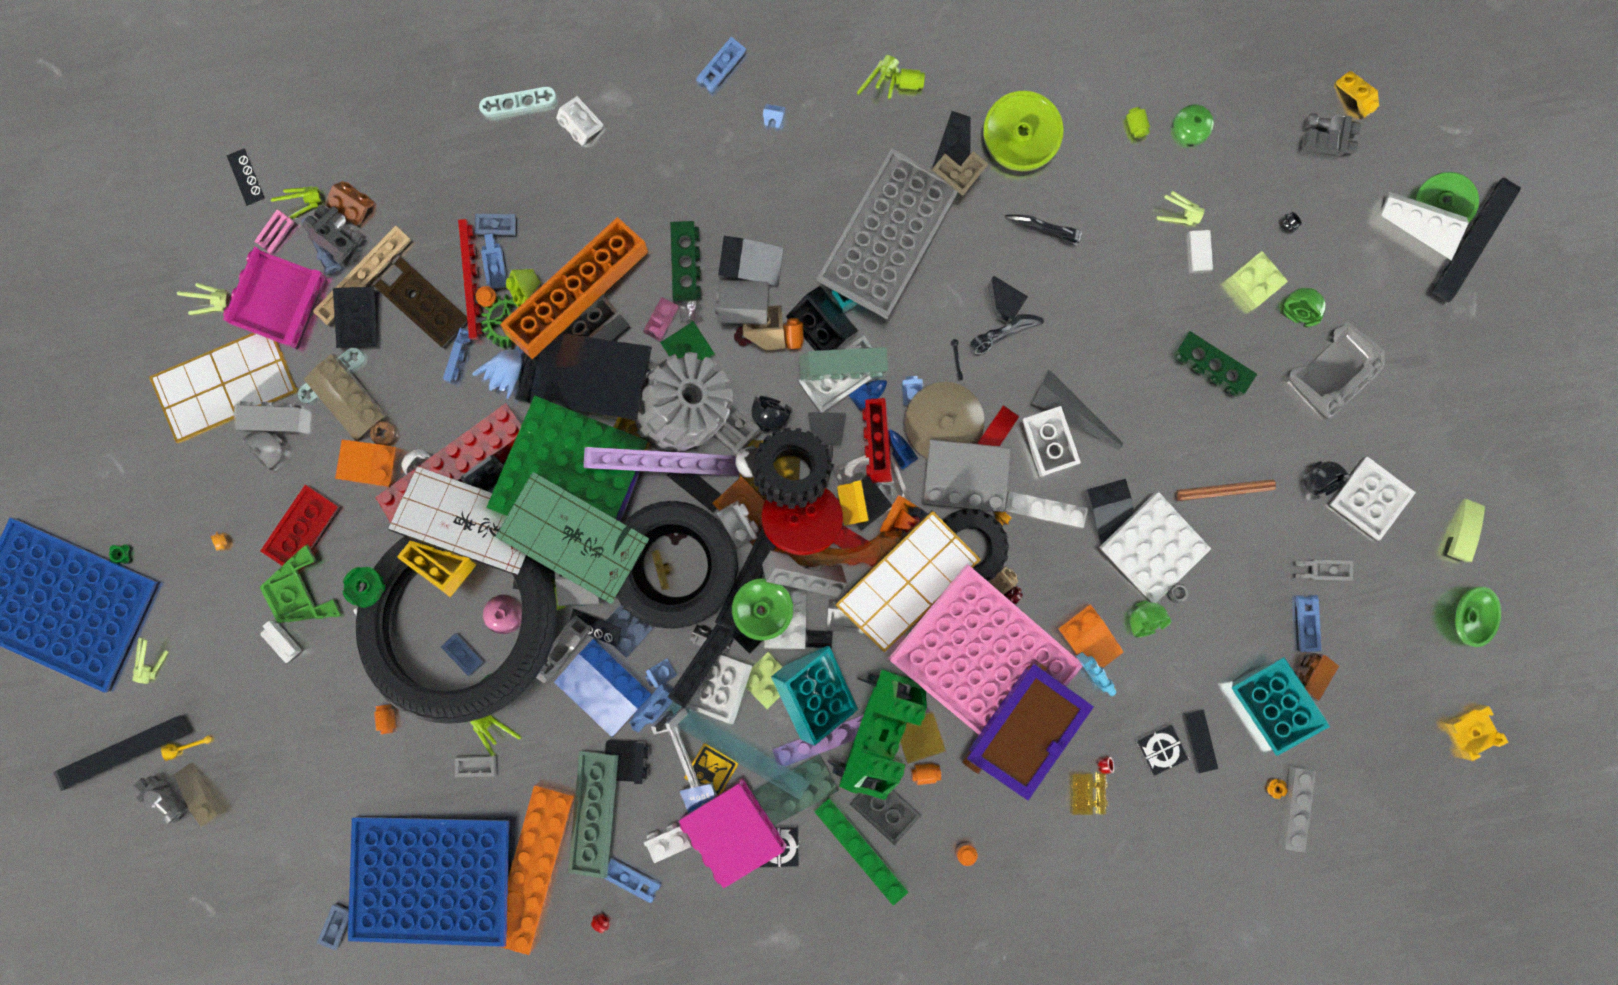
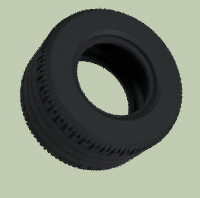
M661 501L641 508V510L628 517L627 521H624L623 524L626 527L616 542L614 554L631 529L649 538L616 595L620 604L632 616L654 627L677 629L708 619L724 605L737 578L738 559L731 536L715 516L701 507L687 502ZM672 533L685 534L694 538L704 549L708 563L707 573L702 584L694 592L682 597H669L657 592L649 584L644 572V559L651 544L658 538Z

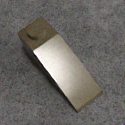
M192 763L174 774L189 811L200 827L210 824L225 813Z

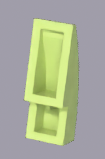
M1468 499L1464 500L1451 535L1454 538L1447 555L1465 562H1472L1481 534L1485 511L1484 505Z

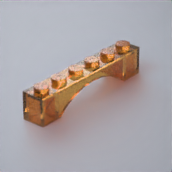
M883 531L874 539L857 547L846 549L828 547L821 552L810 555L791 554L781 549L780 553L789 554L798 565H807L808 567H816L820 564L837 566L839 563L857 565L861 562L876 564L903 538L902 531Z

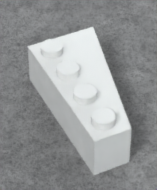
M1392 192L1388 193L1381 210V215L1450 260H1452L1468 225L1467 217Z

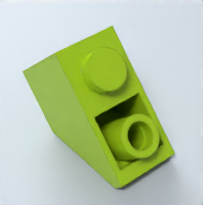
M512 269L509 278L506 280V287L510 291L517 307L522 305L540 286V281L534 269Z

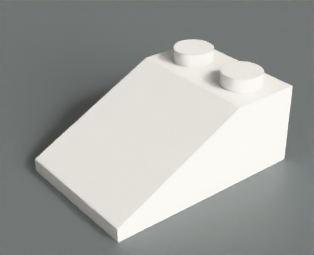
M1061 406L1022 419L1039 477L1081 463Z

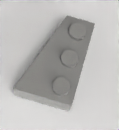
M240 401V405H234L233 429L299 432V407H294L295 403H282V407H275L272 402H261V406H253V402Z

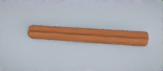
M1271 479L1181 489L1176 491V498L1178 501L1271 491L1276 489L1275 480Z

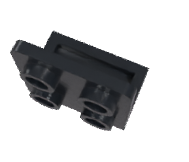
M490 455L462 475L461 480L465 484L488 491L491 486L497 483L505 463H502L495 455Z
M606 741L605 754L619 755L616 781L634 782V784H643L645 779H648V767H645V760L649 758V747H646V741Z

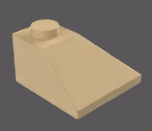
M781 305L768 306L767 324H743L744 337L764 350L785 348Z

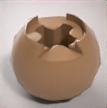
M387 421L376 423L370 430L372 441L380 445L390 444L395 438L394 426ZM381 429L387 431L384 433L385 437L379 436V434H381Z

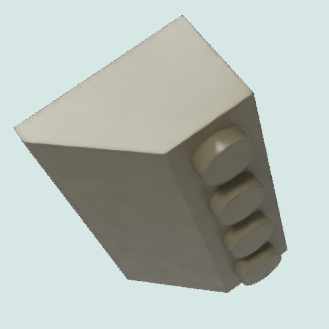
M330 354L304 378V381L355 441L369 432L376 423L387 417L385 412L336 354Z

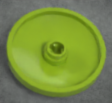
M1016 91L998 99L988 111L983 126L984 142L990 155L1002 166L1015 171H1031L1047 164L1060 148L1064 132L1063 121L1055 105L1041 94L1031 91Z

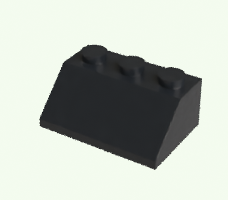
M821 286L807 293L786 315L788 319L798 318L800 322H803V336L815 351L839 350L858 332V329Z

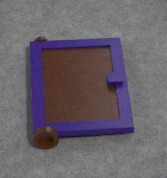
M1039 662L1036 664L1031 663L1028 669L1024 670L969 748L970 752L962 761L965 766L977 774L984 770L1028 801L1094 708L1093 705L1046 673L1048 668Z

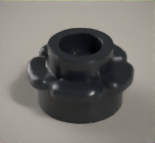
M1295 212L1284 215L1285 220H1283V223L1287 229L1296 231L1302 225L1301 219Z

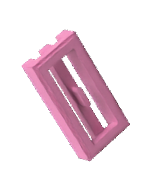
M276 210L254 242L272 254L295 222L280 210ZM285 220H286V221H287L286 225L283 227V229L280 231V233L278 234V236L275 238V240L273 241V243H272V244L270 245V247H269V246H268L269 242H270V241L272 240V238L277 234V232L279 231L280 227L282 226V224H283V223L285 222Z

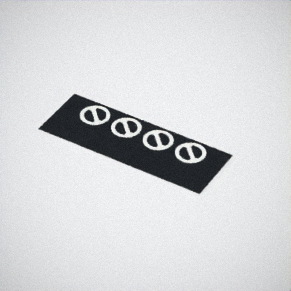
M245 148L226 155L246 206L265 199Z
M576 609L572 610L570 620L576 615L591 627L587 635L617 647L622 628Z

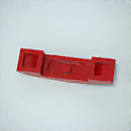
M1003 405L977 444L1000 446L1020 416Z

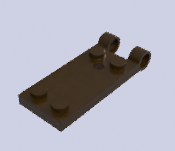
M397 254L391 262L403 273L390 287L378 276H376L371 284L441 348H444L459 332V329L467 323V316ZM414 290L416 295L409 297V291Z

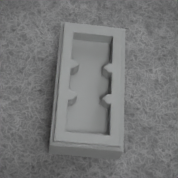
M496 755L455 757V777L496 776Z

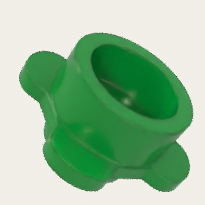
M127 544L110 546L109 557L111 562L116 564L121 562L123 564L129 563L128 551L130 547Z

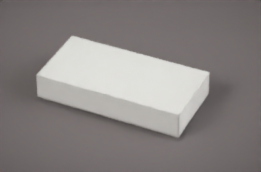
M1210 230L1190 231L1192 272L1212 271Z

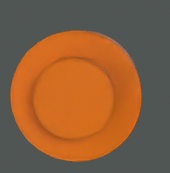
M483 286L477 290L476 300L482 307L491 308L494 303L498 302V294L491 287Z
M789 318L787 322L783 323L786 348H801L804 342L803 322H800L798 318Z
M392 704L376 706V712H374L376 731H380L381 734L393 733V729L397 727L395 710L392 709Z
M934 763L914 765V769L911 770L912 781H916L917 785L937 783V781L941 780L940 765H935Z
M962 843L956 849V857L962 865L970 866L976 862L978 854L972 844Z

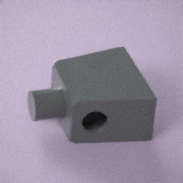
M808 412L812 436L814 438L818 436L822 440L821 445L825 444L829 449L828 454L833 458V446H841L846 413Z

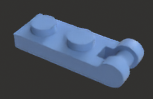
M730 37L699 74L696 81L706 85L707 90L713 93L720 82L746 53V48ZM710 73L716 76L713 80L708 78Z
M1297 595L1295 602L1297 607L1299 652L1322 651L1318 595H1310V597ZM1305 605H1310L1311 611H1305Z
M611 858L608 864L607 878L604 879L652 903L655 898L654 894L656 890L660 889L661 884ZM643 884L649 886L647 892L641 890Z

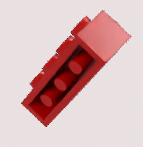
M885 398L865 400L866 409H862L863 421H867V427H864V438L868 439V446H865L866 458H869V464L866 465L867 477L871 476L872 483L891 482L892 468Z

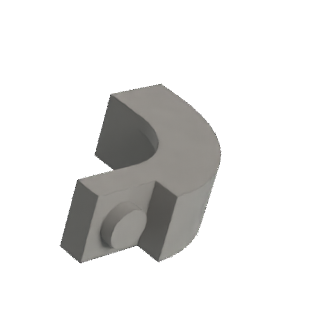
M575 615L553 642L548 658L536 678L545 683L552 677L579 646L591 627Z

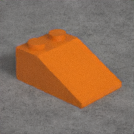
M342 439L335 479L390 487L396 483L401 449Z
M1086 604L1055 628L1076 656L1081 652L1087 657L1092 656L1099 667L1104 668L1124 653L1091 604Z

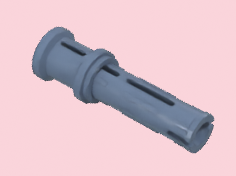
M314 241L312 242L317 251L316 258L321 261L325 269L324 274L332 275L338 272L342 267L333 259L334 256L323 247L318 246Z

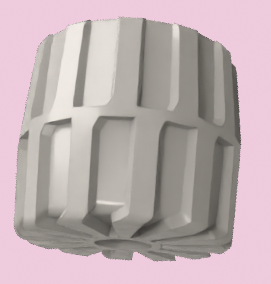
M687 352L683 358L678 359L676 354L665 359L646 376L637 420H632L635 421L637 426V433L642 439L647 440L654 449L659 451L666 450L683 453L690 448L694 449L705 443L725 423L729 417V407L733 404V392L731 389H726V385L730 382L726 373L723 370L717 372L715 369L717 363L708 357H705L703 361L697 359V353Z

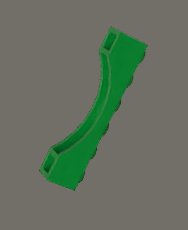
M830 796L814 808L815 814L893 906L909 893L907 887L866 842Z

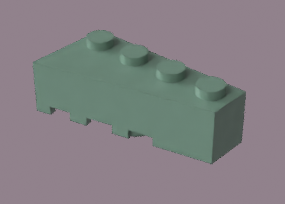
M886 347L808 351L799 357L801 381H823L830 378L832 380H842L844 377L860 379L864 375H870V378L882 377V374L888 372Z

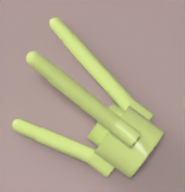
M1174 191L1171 194L1177 199L1168 195L1164 196L1165 199L1185 208L1184 216L1187 218L1157 216L1158 220L1185 223L1192 226L1193 222L1199 224L1205 209L1200 208L1199 205L1192 203Z
M196 283L195 286L215 293L209 295L177 292V295L210 299V304L214 305V307L189 311V315L224 311V307L226 308L230 303V294L225 292V289H217L204 284Z
M140 637L138 638L132 680L148 684L150 679H155L156 672L163 663L168 651H164L151 671L150 666L144 665L147 640H144L142 645V638Z

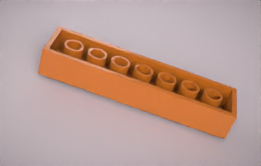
M617 217L500 324L504 333L533 359L648 253L645 241Z
M537 783L533 787L508 877L506 946L501 948L530 955L533 951L575 800V793L541 783Z

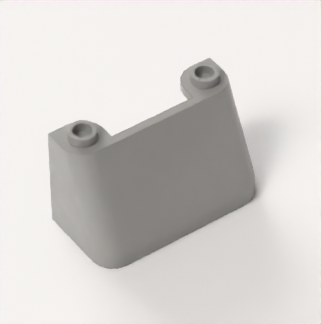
M1348 321L1343 326L1340 325L1334 331V342L1308 367L1304 365L1296 366L1290 373V380L1327 418L1333 417L1381 372L1385 365L1384 349Z

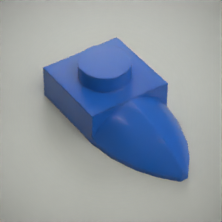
M875 380L868 382L848 396L857 409L862 411V409L866 408L865 400L878 399L882 395L887 381Z
M890 429L889 438L894 449L891 454L903 470L919 458L907 441L897 432Z

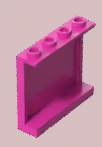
M254 246L247 256L245 269L240 272L238 286L232 291V300L224 310L223 320L236 327L296 349L326 276L318 270L305 268L263 252Z
M743 778L735 782L734 786L689 814H683L679 820L681 830L688 834L693 848L700 852L703 863L706 867H710L715 881L721 884L723 889L783 853L787 846Z

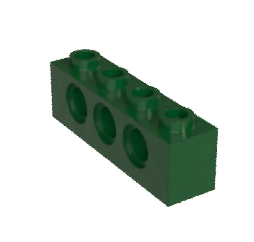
M694 221L670 222L673 303L695 304L698 303V298H701V286H697V278H701L700 266H697V258H700V246H696V239L700 238L699 227H696ZM683 239H689L691 241V244L688 247H682L680 245ZM685 258L692 261L688 267L681 266V261ZM690 278L692 284L689 287L682 286L683 279Z
M1191 331L1185 333L1173 352L1177 356L1176 359L1184 364L1189 363L1193 366L1194 371L1201 375H1208L1211 377V382L1219 386L1222 384L1228 388L1227 392L1234 396L1244 395L1257 376V373ZM1193 350L1200 351V359L1194 358ZM1211 360L1217 362V370H1213L1210 367ZM1228 371L1234 373V381H1230L1227 378Z

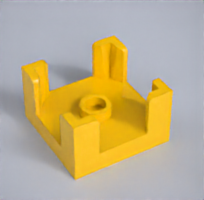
M1480 704L1445 723L1459 751L1466 760L1474 761L1481 757L1479 755L1480 752L1492 746L1501 747L1508 743L1504 733L1497 732L1489 715L1492 716L1494 714L1489 706Z

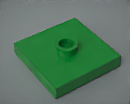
M694 321L660 342L668 356L676 354L677 359L683 358L687 352L697 353V359L702 361L705 357L711 358L715 355Z

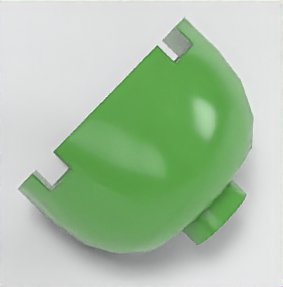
M1188 105L1182 108L1175 116L1173 132L1176 138L1183 144L1199 145L1205 142L1212 133L1214 126L1213 116L1202 105Z
M1313 288L1296 289L1290 293L1284 304L1286 316L1295 323H1299V320L1306 322L1305 326H1316L1319 324L1326 310L1325 299Z
M1148 601L1138 603L1136 605L1137 608L1132 611L1129 618L1130 628L1133 635H1136L1137 638L1156 633L1155 630L1159 627L1163 630L1172 622L1168 612L1161 604L1155 602L1148 603Z

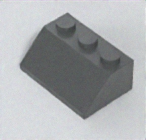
M602 295L561 333L612 341L629 324L609 300Z

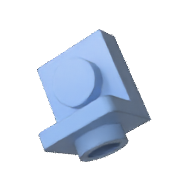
M908 376L906 380H902L903 406H908L912 397L922 389L923 379H918V376Z
M667 658L646 670L647 675L645 678L650 686L654 685L657 688L678 674Z

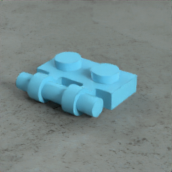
M1083 652L1076 656L1093 682L1103 692H1108L1110 696H1114L1117 693L1112 680L1108 679L1103 667H1099L1092 656L1087 657Z

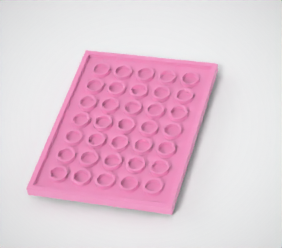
M968 564L965 565L888 658L977 734L981 733L1024 670L1028 669L1031 663H1041L1048 668L1046 673L1065 686L1071 682L1083 667L1077 658Z

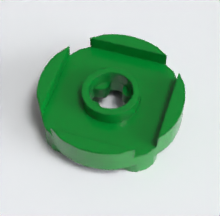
M371 567L353 568L346 574L343 580L344 590L342 592L344 598L350 604L357 607L365 608L373 605L385 591L382 576ZM361 583H364V584L367 583V586H366L367 588H366L364 591L362 590V591L360 592V591H359V590L361 589L360 584H361Z

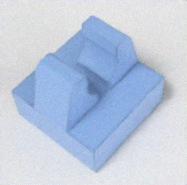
M766 104L763 111L764 124L768 126L769 120L773 118L776 121V127H779L786 107Z

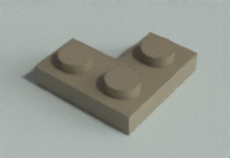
M974 151L971 152L961 166L944 154L932 171L963 196L987 167L988 163Z

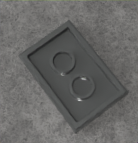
M873 782L871 787L875 788L877 782ZM894 789L888 794L886 800L859 793L850 803L857 812L894 846L922 816Z

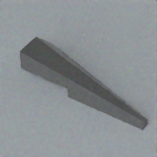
M1048 370L1032 404L1045 411L1061 406L1068 424L1121 449L1123 442L1052 371Z

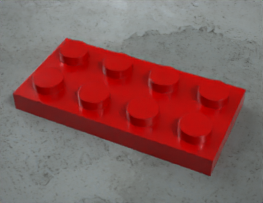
M304 485L260 552L283 566L305 545L308 544L311 550L340 506L310 486Z

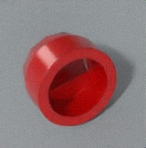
M1105 757L1098 761L1101 773L1109 774L1114 772V763L1111 757Z

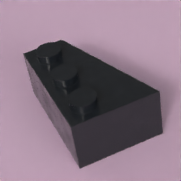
M951 111L932 169L944 154L949 156L959 166L970 155V116Z

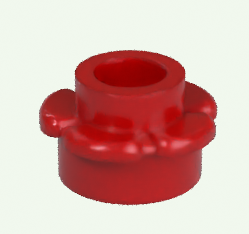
M600 914L592 917L591 926L595 931L604 933L605 930L609 929V919L605 915Z

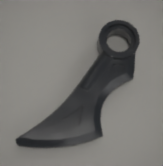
M1005 215L1007 220L1031 225L1060 235L1062 239L1068 242L1079 243L1082 232L1078 229L1054 225L1031 215Z
M1019 314L1009 324L998 329L989 330L986 334L976 336L970 345L976 354H983L991 349L994 342L1019 330L1043 324L1044 319L1036 315Z

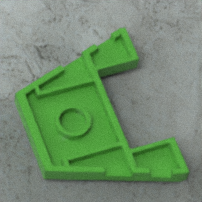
M308 544L301 548L260 586L277 623L313 618L339 617L342 615L335 598L315 606L297 569L316 561Z

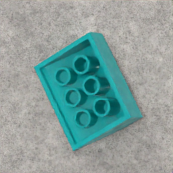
M829 646L786 664L771 676L800 739L811 745H817L858 710Z
M1285 657L1249 672L1235 680L1232 684L1231 689L1276 756L1330 727V724Z

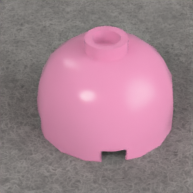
M500 594L492 597L483 609L485 625L497 634L514 632L521 625L522 604L511 595Z

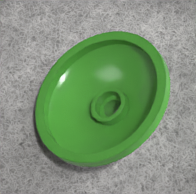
M1442 172L1430 177L1422 184L1418 190L1416 201L1467 217L1469 223L1478 210L1479 194L1476 186L1468 177L1456 172ZM1449 196L1451 198L1448 202L1443 201V197Z
M756 579L744 584L737 591L732 602V616L737 628L747 637L755 640H770L781 635L788 628L793 616V603L789 593L782 585L766 582V579ZM759 606H762L764 608V612L762 614L757 612V608Z
M1474 587L1464 594L1456 608L1455 626L1457 633L1466 645L1472 647H1482L1494 638L1501 621L1499 599L1489 588Z

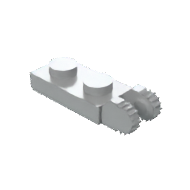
M1296 561V566H1311V574L1298 573L1296 578L1353 581L1354 561Z

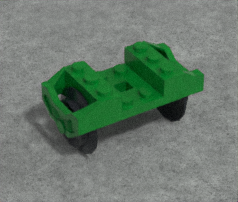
M881 669L879 675L869 672L867 677H858V680L875 686V688H873L846 764L828 759L827 762L834 767L832 773L842 777L839 781V787L851 793H862L886 800L888 794L900 783L904 775L906 764L895 760L894 757L898 752L902 735L905 733L906 724L908 722L918 726L921 725L925 718L927 698L926 690L913 679ZM901 683L912 686L909 694L906 692L907 686ZM873 782H877L875 788L871 787Z

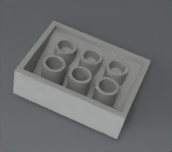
M930 439L923 494L924 504L1004 512L1011 448Z

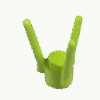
M886 55L884 60L879 61L877 67L861 85L857 94H860L880 70L882 74L875 88L878 89L885 76H891L892 74L888 98L890 99L896 81V73L899 72L897 68L899 61L890 55Z
M317 186L284 189V193H301L271 198V201L275 202L303 197L304 202L309 203L308 206L288 216L290 219L301 215L311 208L318 207V202H322Z
M491 715L470 722L473 730L478 734L491 756L495 754L482 734L484 733L494 745L497 744L488 731L491 727L489 722H492L515 738L521 739L520 735L494 719Z

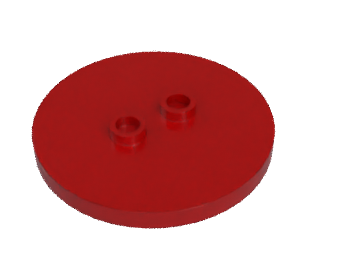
M825 488L821 497H817L814 503L810 504L807 502L806 507L802 508L799 505H795V509H788V505L779 507L775 501L770 503L768 500H765L762 509L763 530L775 546L788 553L810 555L821 552L832 545L841 532L843 523L842 507L836 496L827 488Z

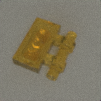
M1072 773L1073 815H1093V807H1098V814H1106V807L1108 806V800L1106 799V788H1108L1106 774L1098 773V781H1093L1092 773ZM1093 788H1098L1097 800H1093Z

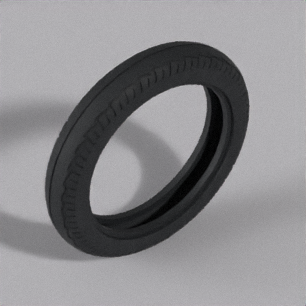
M404 536L381 557L373 568L382 576L385 591L373 605L365 608L358 607L357 648L367 676L379 693L396 708L413 717L429 722L445 724L469 722L484 718L503 709L516 700L536 679L548 658L554 641L557 625V602L548 570L545 565L526 555L518 576L513 575L521 595L522 621L516 643L501 666L490 676L470 687L454 691H435L418 684L401 666L392 642L391 622L398 596L409 578L416 572L397 556L409 541L427 545L444 552L445 550ZM367 583L364 585L363 591L367 588Z

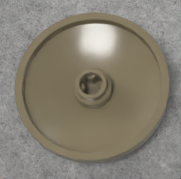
M937 382L925 386L912 397L906 408L904 428L912 447L919 454L928 458L930 439L977 444L984 430V413L976 396L964 386L952 382Z

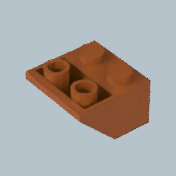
M1312 653V655H1308L1303 664L1305 667L1297 676L1312 699L1320 701L1339 665L1324 654Z

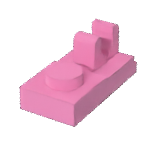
M661 297L643 333L661 342L680 307Z

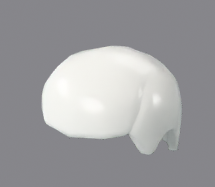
M754 446L743 448L737 453L736 467L743 477H754L753 465L755 454L757 453V448Z
M412 450L404 456L401 463L402 469L407 475L431 456L425 450Z

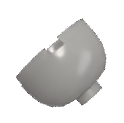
M257 430L243 438L242 441L247 449L258 458L257 461L265 469L269 470L280 461L282 448L279 444L282 441L277 434L273 433L271 435L267 431Z

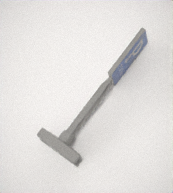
M681 707L674 715L671 710L667 711L651 728L654 734L668 732V735L673 740L691 786L680 790L689 814L716 797L717 793L712 782L700 784L680 736L678 723L688 714L686 708Z

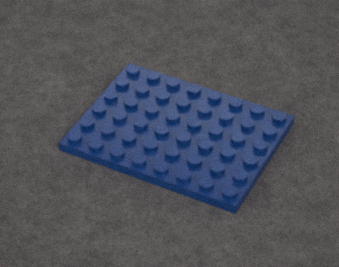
M9 518L0 537V646L99 691L108 692L158 582L22 521Z
M353 817L351 825L348 941L506 946L509 820Z

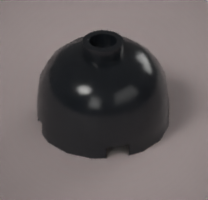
M755 396L751 409L752 418L761 430L770 432V430L783 428L788 423L792 414V408L787 404L784 408L780 405L781 401L771 397L760 396L758 399Z
M1319 461L1311 467L1312 471L1308 475L1307 484L1315 499H1320V494L1330 495L1346 483L1344 479H1349L1350 476L1336 462L1327 461L1323 463Z

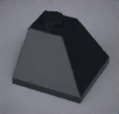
M994 275L988 284L993 310L997 314V318L1005 323L1011 322L1028 296Z

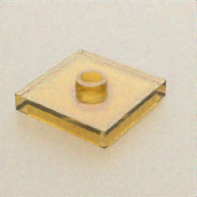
M660 549L652 551L661 590L673 589L669 576L671 574L670 565L668 562H665L663 551Z
M933 712L925 715L920 726L907 722L905 733L902 735L900 742L908 764L946 751Z

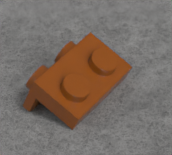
M341 181L332 185L324 205L330 209L334 206L340 214L345 216L346 220L355 226H359L364 219L367 209L372 207L375 202L369 199L368 195L354 189L350 183Z

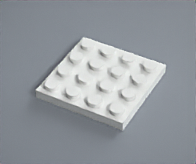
M1157 491L1099 547L1150 602L1155 603L1211 550L1204 540Z

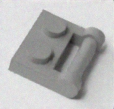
M731 405L729 407V417L712 437H717L737 456V453L741 449L746 448L761 432V429ZM724 426L741 439L738 444L721 431Z

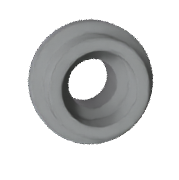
M1176 583L1168 591V595L1173 602L1182 603L1187 600L1189 590L1184 584ZM1177 589L1181 590V596L1179 597L1175 595Z

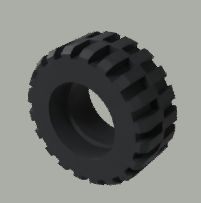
M790 427L784 428L783 432L776 430L772 433V437L767 435L763 443L759 444L753 465L755 486L759 487L758 491L762 496L767 495L766 500L770 503L775 501L779 507L788 505V509H795V505H799L800 508L806 507L807 502L810 504L814 503L817 497H821L825 488H827L832 470L831 455L828 454L829 449L825 444L821 445L822 440L818 436L814 438L812 436L813 433L810 431L805 433L801 431V428L791 430ZM785 456L798 457L807 463L811 473L801 480H789L776 472L773 463Z
M976 509L959 510L942 519L955 534L966 528L977 529L984 534L988 541V553L986 558L978 565H975L973 569L987 581L994 579L1002 571L1003 565L1008 559V536L1002 524L991 514Z

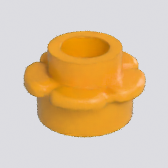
M994 511L995 519L1002 526L1005 523L1009 525L1008 522L1012 517L1005 511Z
M215 532L216 534L210 537L216 550L218 551L222 548L225 550L224 546L227 545V541L223 533L219 535L218 532Z
M1273 779L1268 785V793L1275 799L1285 796L1288 792L1286 782L1281 779Z

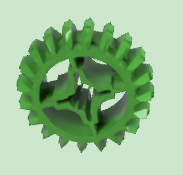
M505 294L504 300L497 296V303H494L491 308L485 307L489 312L488 314L482 313V316L487 318V320L481 321V324L487 326L482 330L484 333H488L487 339L493 338V344L499 343L500 347L504 348L507 342L508 348H512L513 341L507 335L506 337L498 335L493 326H501L500 324L512 314L511 306L517 307L513 297L510 300L509 295ZM503 308L502 315L494 319L496 313Z

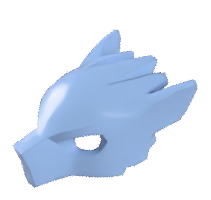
M518 346L514 350L501 351L472 374L477 376L485 372L484 380L490 378L489 390L492 391L497 387H500V391L508 389L506 398L509 399L515 386L520 381L524 367L523 358L525 352Z

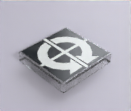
M1172 723L1135 740L1152 777L1190 760Z
M774 826L786 843V849L783 853L759 868L800 867L799 826Z

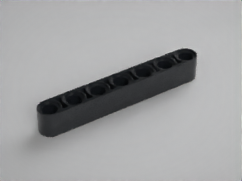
M1505 177L1498 181L1458 245L1452 260H1449L1434 284L1431 293L1448 303L1453 300L1519 194L1520 186Z
M179 715L53 772L60 791H63L153 751L162 745L189 734L182 715Z

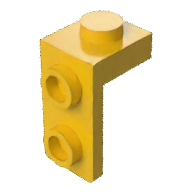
M1349 71L1336 81V85L1357 101L1358 114L1363 118L1379 107L1378 90L1354 72Z

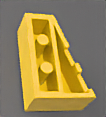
M409 541L397 556L450 598L476 566L467 557L437 550L413 541Z

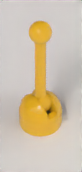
M205 736L204 739L179 747L174 744L162 745L161 753L165 761L172 760L178 755V751L202 743L209 744L212 738Z

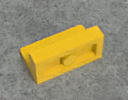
M861 480L838 485L837 490L843 511L844 525L869 521Z

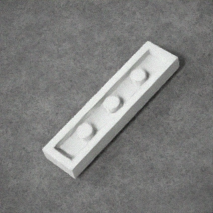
M1008 492L1005 512L1084 528L1088 510L1085 507L1014 492Z

